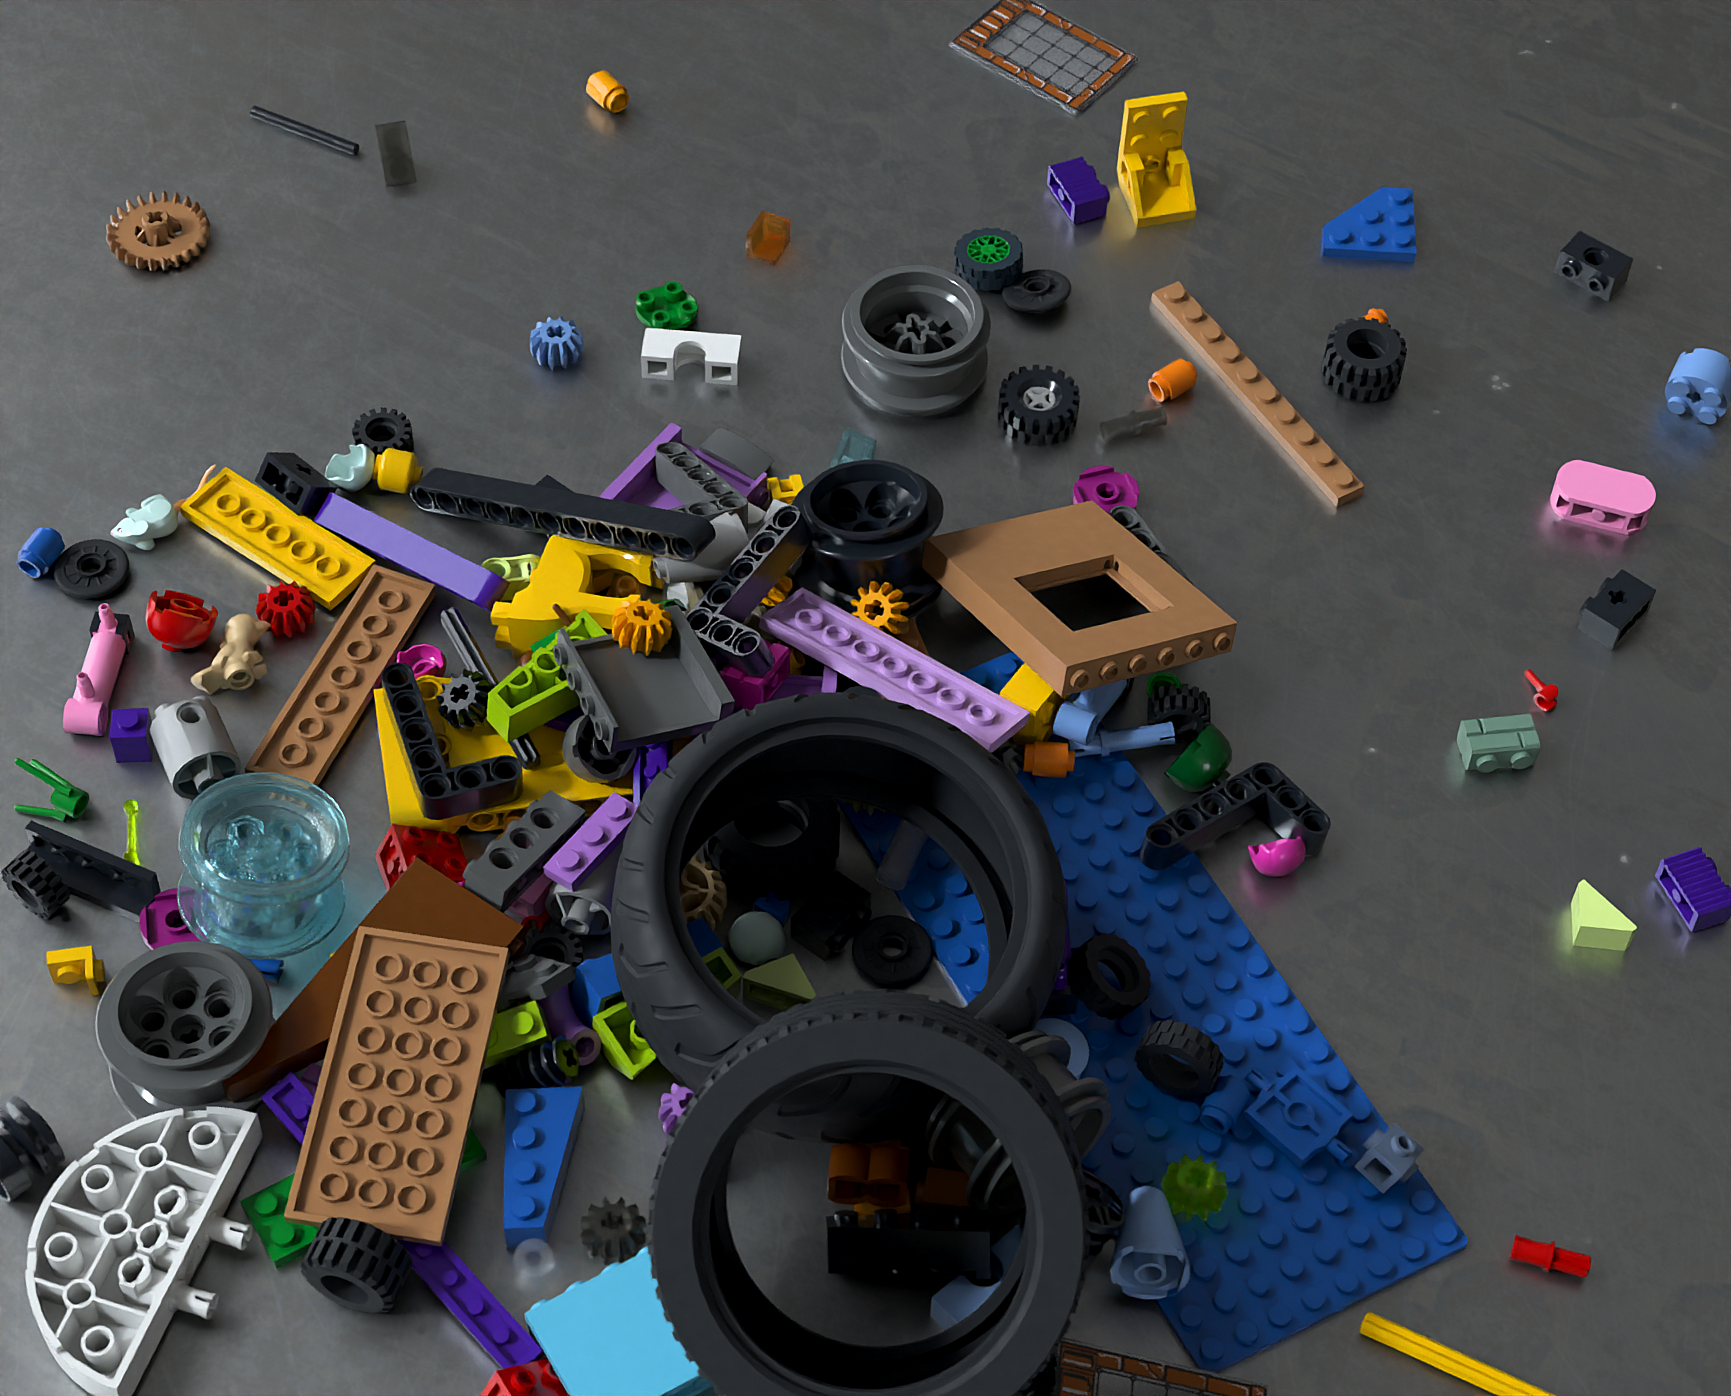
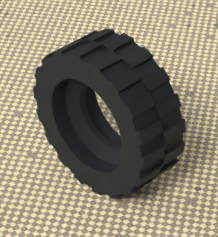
M1100 933L1097 936L1091 937L1071 954L1072 957L1068 960L1067 964L1069 965L1067 973L1068 977H1070V985L1075 990L1077 998L1086 1005L1087 1009L1097 1013V1016L1107 1017L1109 1020L1121 1019L1149 997V989L1151 988L1149 969H1147L1146 962L1138 954L1137 949L1128 944V941L1124 938H1119L1112 933ZM1098 961L1107 965L1114 972L1119 980L1121 991L1113 988L1103 978L1098 967Z
M1160 1020L1148 1027L1135 1052L1134 1058L1137 1062L1138 1070L1157 1088H1161L1166 1093L1174 1094L1181 1098L1198 1099V1097L1207 1096L1208 1092L1212 1091L1224 1066V1056L1220 1052V1047L1217 1043H1214L1211 1037L1202 1033L1198 1028L1191 1027L1183 1022ZM1169 1054L1174 1055V1056H1177V1057L1183 1059V1060L1186 1061L1188 1064L1182 1063V1062H1180V1061L1174 1059V1058H1173L1172 1056H1170Z

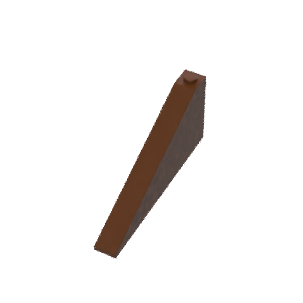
M416 858L273 1023L256 1055L242 1069L222 1082L227 1098L235 1103L282 1080L290 1072L294 1074L308 1067L310 1063H316L325 1059L359 926L509 948L510 957L508 965L511 961L514 962L520 958L526 949L524 926L422 860Z

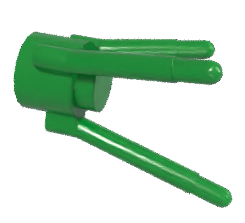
M20 758L14 760L17 766L55 788L50 798V802L54 805L55 810L17 804L14 806L15 811L52 817L62 822H66L68 816L76 819L83 814L89 801V794L86 791L73 786L35 759H32L30 764Z

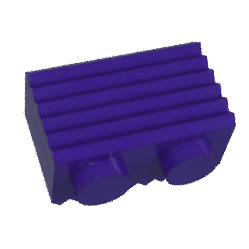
M1083 156L1048 167L1047 185L1073 224L1076 225L1078 222H1087L1089 219L1093 220L1095 217L1098 219L1100 216L1104 217L1106 215L1107 203L1110 201L1109 190L1106 185L1100 184L1094 167L1088 165Z
M1701 847L1661 859L1655 876L1692 933H1695L1697 930L1701 931L1703 928L1707 929L1709 926L1713 927L1730 919L1731 887L1725 885L1724 881H1721V877L1717 874L1715 862L1711 857H1706V853H1703Z

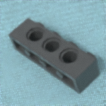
M549 790L540 800L535 799L532 801L526 813L519 820L514 819L499 840L493 839L487 846L485 853L478 860L473 859L470 861L463 873V878L465 879L464 888L504 913L544 873L543 866L583 825L586 810Z

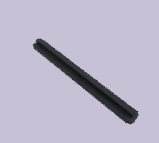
M454 607L443 610L440 614L441 623L467 669L473 673L476 671L483 673L496 687L499 682L459 611ZM528 733L509 742L524 769L530 770L540 765V754Z

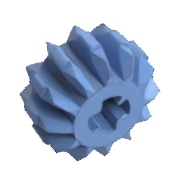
M548 316L546 323L537 322L536 328L531 330L530 351L540 366L549 364L552 370L555 366L561 365L565 369L567 363L576 364L578 356L582 355L584 350L583 333L581 328L576 327L574 320L565 322L562 316L558 320H552Z

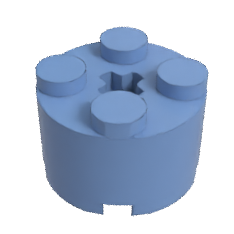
M1696 348L1693 353L1686 354V351L1679 356L1665 386V396L1668 400L1667 408L1675 414L1686 412L1697 416L1705 424L1716 423L1717 419L1725 414L1731 402V366L1728 365L1730 359L1717 351L1705 348Z

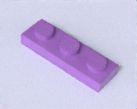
M614 792L543 866L545 876L574 892L625 838L638 806Z

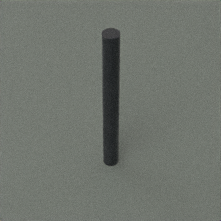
M255 105L250 110V116L354 156L359 151V144Z

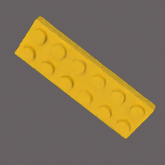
M227 467L221 470L179 507L181 516L286 583L291 584L293 581H296L299 587H307L312 599L330 611L360 585L372 566L376 565L375 560L309 518L296 515L278 499Z

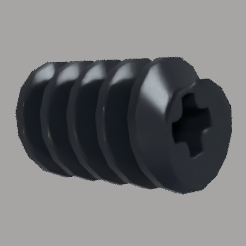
M557 1036L553 1041H545L541 1046L536 1045L529 1051H521L517 1056H509L505 1060L504 1065H498L495 1068L497 1088L505 1099V1089L551 1088L569 1085L576 1081L579 1075V1057L574 1045L566 1036Z

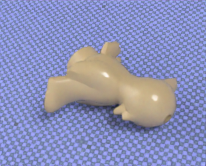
M238 614L232 617L224 627V635L220 639L221 650L213 660L212 666L193 675L191 678L192 684L211 695L219 687L222 689L243 690L251 686L254 679H261L263 675L267 674V666L265 663H259L263 660V657L258 651H254L253 648L260 637L271 627V624L266 621H258L249 614Z

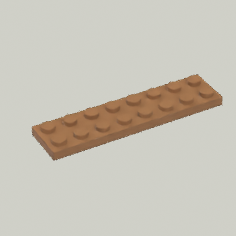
M372 566L244 768L246 777L309 799L311 798L374 695L373 689H378L380 686L383 669L387 665L394 663L398 652L402 650L436 594L435 584L384 567Z

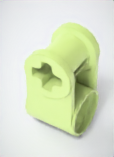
M534 554L490 558L484 561L481 567L510 582L500 602L513 600L515 593L529 586L532 569L538 568L541 558ZM528 564L531 565V570H528Z

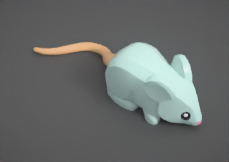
M216 464L206 471L196 492L206 484L210 473L216 468ZM161 494L151 496L141 503V509H127L126 514L128 518L123 519L111 531V535L123 542L136 545L141 549L151 550L155 546L152 538L165 537L175 531L178 525L179 507L189 498L179 500L173 505Z

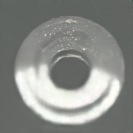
M531 1238L519 1244L515 1250L513 1260L516 1270L522 1276L529 1279H537L549 1272L554 1257L551 1247L545 1241ZM531 1251H536L541 1255V1262L537 1265H531L528 1263L526 1255Z

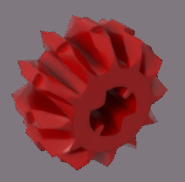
M281 580L279 586L267 585L266 593L259 594L258 604L256 605L257 618L260 621H266L271 624V627L266 632L272 631L276 638L282 633H286L291 638L292 633L295 631L304 634L305 626L313 625V614H315L314 610L316 608L307 587H299L296 581L285 585Z

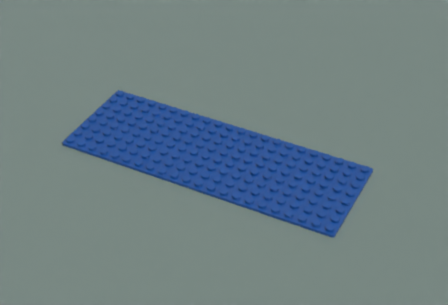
M1012 651L959 674L1000 695V691L1024 664V661ZM1078 692L1070 694L1069 702L1073 700ZM1101 721L1098 724L1097 730L1105 728ZM1052 732L1048 741L1067 743V738ZM994 750L992 754L1001 761L1002 754H997ZM1109 752V756L1101 757V754L1075 757L1073 772L1067 771L1066 778L1032 776V772H1023L1022 767L1015 777L1038 807L1061 864L1063 877L1066 879L1068 891L1067 914L1072 953L1094 935L1112 933L1119 938H1124L1128 941V944L1137 949L1138 954L1146 962L1145 965L1151 975L1149 977L1151 982L1149 997L1121 1019L1109 1020L1107 1017L1097 1016V1013L1087 1009L1086 1005L1079 999L1076 1014L1041 1015L1040 1019H1060L1079 1029L1089 1047L1088 1062L1079 1080L1096 1077L1104 1081L1108 1087V1102L1112 1106V1116L1099 1141L1081 1161L1082 1169L1090 1171L1104 1180L1116 1192L1123 1203L1124 1209L1128 1195L1135 1189L1143 1186L1159 1189L1167 1198L1190 1263V1279L1180 1291H1178L1177 1286L1167 1291V1297L1153 1300L1199 1372L1213 1376L1465 1249L1468 1243L1467 1236L1419 1169L1405 1183L1398 1180L1386 1192L1382 1193L1354 1167L1367 1152V1149L1363 1146L1366 1140L1378 1128L1383 1133L1389 1129L1388 1125L1195 853L1192 852L1162 870H1153L1143 865L1139 854L1147 828L1167 814L1123 752ZM835 798L911 920L921 925L928 933L934 956L966 1005L969 1004L986 985L989 951L984 917L968 880L947 852L930 836L910 822L888 811L883 813L878 809H874L871 816L866 809L855 813L853 805H845L843 799ZM1098 961V967L1103 978L1113 988L1121 991L1119 980L1114 972L1107 965ZM1173 1020L1174 1022H1183L1191 1027L1198 1028L1202 1033L1211 1037V1040L1217 1043L1220 1047V1052L1223 1053L1224 1066L1219 1076L1233 1075L1245 1082L1246 1088L1250 1092V1098L1236 1125L1229 1129L1227 1133L1218 1134L1212 1132L1200 1122V1108L1206 1096L1191 1099L1188 1097L1181 1098L1174 1094L1171 1095L1163 1089L1154 1086L1138 1070L1137 1062L1134 1058L1135 1052L1151 1024L1154 1025L1156 1021ZM1169 1054V1055L1172 1056L1174 1059H1176V1060H1178V1061H1180V1062H1182V1063L1188 1064V1063H1187L1186 1061H1184L1183 1059H1181V1058H1179V1057H1177V1056H1174V1055ZM1297 1065L1354 1114L1352 1122L1337 1136L1339 1141L1353 1151L1351 1158L1348 1161L1346 1160L1345 1164H1341L1329 1151L1324 1150L1314 1155L1301 1168L1298 1167L1243 1118L1245 1110L1259 1098L1261 1093L1245 1080L1247 1073L1256 1067L1265 1077L1273 1081L1285 1076ZM1119 1229L1114 1232L1113 1237L1115 1240H1117Z

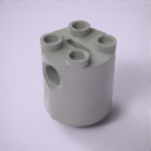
M201 695L175 704L164 703L155 710L156 718L152 721L149 731L176 794L182 798L192 800L203 799L219 794L233 784L242 768L240 759L217 707L212 704L208 696Z
M620 842L574 892L553 881L545 901V907L548 914L566 930L569 929L574 934L604 935L611 931V902L623 844Z

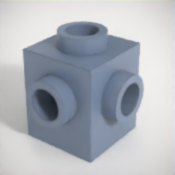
M1395 1122L1384 1133L1378 1128L1366 1140L1363 1146L1367 1149V1152L1354 1167L1377 1189L1384 1193L1396 1181L1400 1180L1402 1183H1405L1416 1172L1419 1166L1414 1161L1424 1149Z

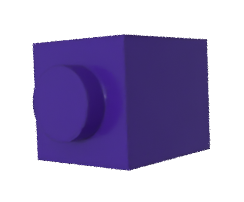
M148 708L112 709L109 739L116 763L152 762L154 743L149 731L152 720Z

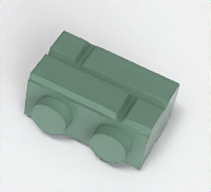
M1531 714L1461 720L1457 734V744L1460 754H1462L1465 770L1467 771L1479 770L1482 773H1487L1499 767L1510 766L1514 769H1524L1531 764H1535L1540 750V741L1537 731H1535Z

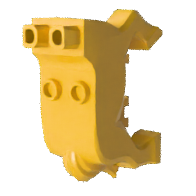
M552 535L543 551L538 568L532 569L530 585L526 589L515 593L512 603L496 601L490 617L492 625H498L495 633L496 648L512 650L514 660H518L526 651L532 650L530 648L532 644L557 629L566 626L552 609L553 604H558L572 623L576 620V615L585 609L601 628L612 629V617L616 608L621 606L623 600L633 602L635 597L641 600V595L613 598L595 595V593L604 590L629 575L636 577L640 583L663 590L665 580L664 578H658L653 564V559L657 558V555Z

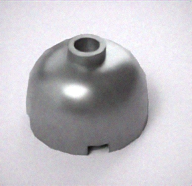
M589 715L577 718L566 730L562 744L563 757L568 768L577 777L589 783H607L626 775L633 766L637 753L636 748L609 753L603 740L597 738L594 724Z

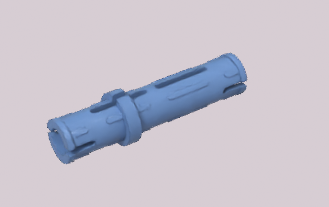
M1170 721L1106 731L1105 728L1097 730L1088 746L1067 739V743H1069L1068 750L1075 751V757L1101 754V757L1109 756V752L1175 744V738L1172 737L1175 736L1173 724Z

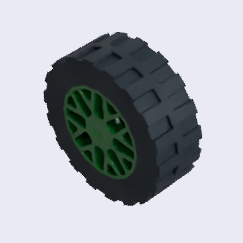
M1000 228L976 229L968 234L966 233L956 242V247L954 248L955 273L971 285L973 289H982L983 291L1000 290L1016 282L1023 273L1022 243L1016 235H1012L1007 230H1000Z

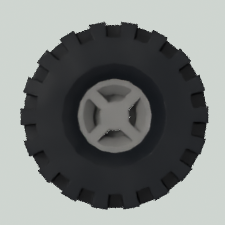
M1039 364L1032 365V370H1027L1026 366L1019 368V374L1012 371L1008 374V379L1004 378L999 389L997 417L1000 420L1002 430L1007 428V435L1013 438L1017 435L1018 442L1023 444L1026 440H1031V446H1038V441H1044L1045 446L1052 445V439L1059 443L1064 440V434L1070 436L1073 432V427H1076L1080 396L1078 385L1074 386V379L1071 376L1065 379L1064 371L1059 369L1055 373L1052 372V366L1046 365L1045 370L1039 369Z

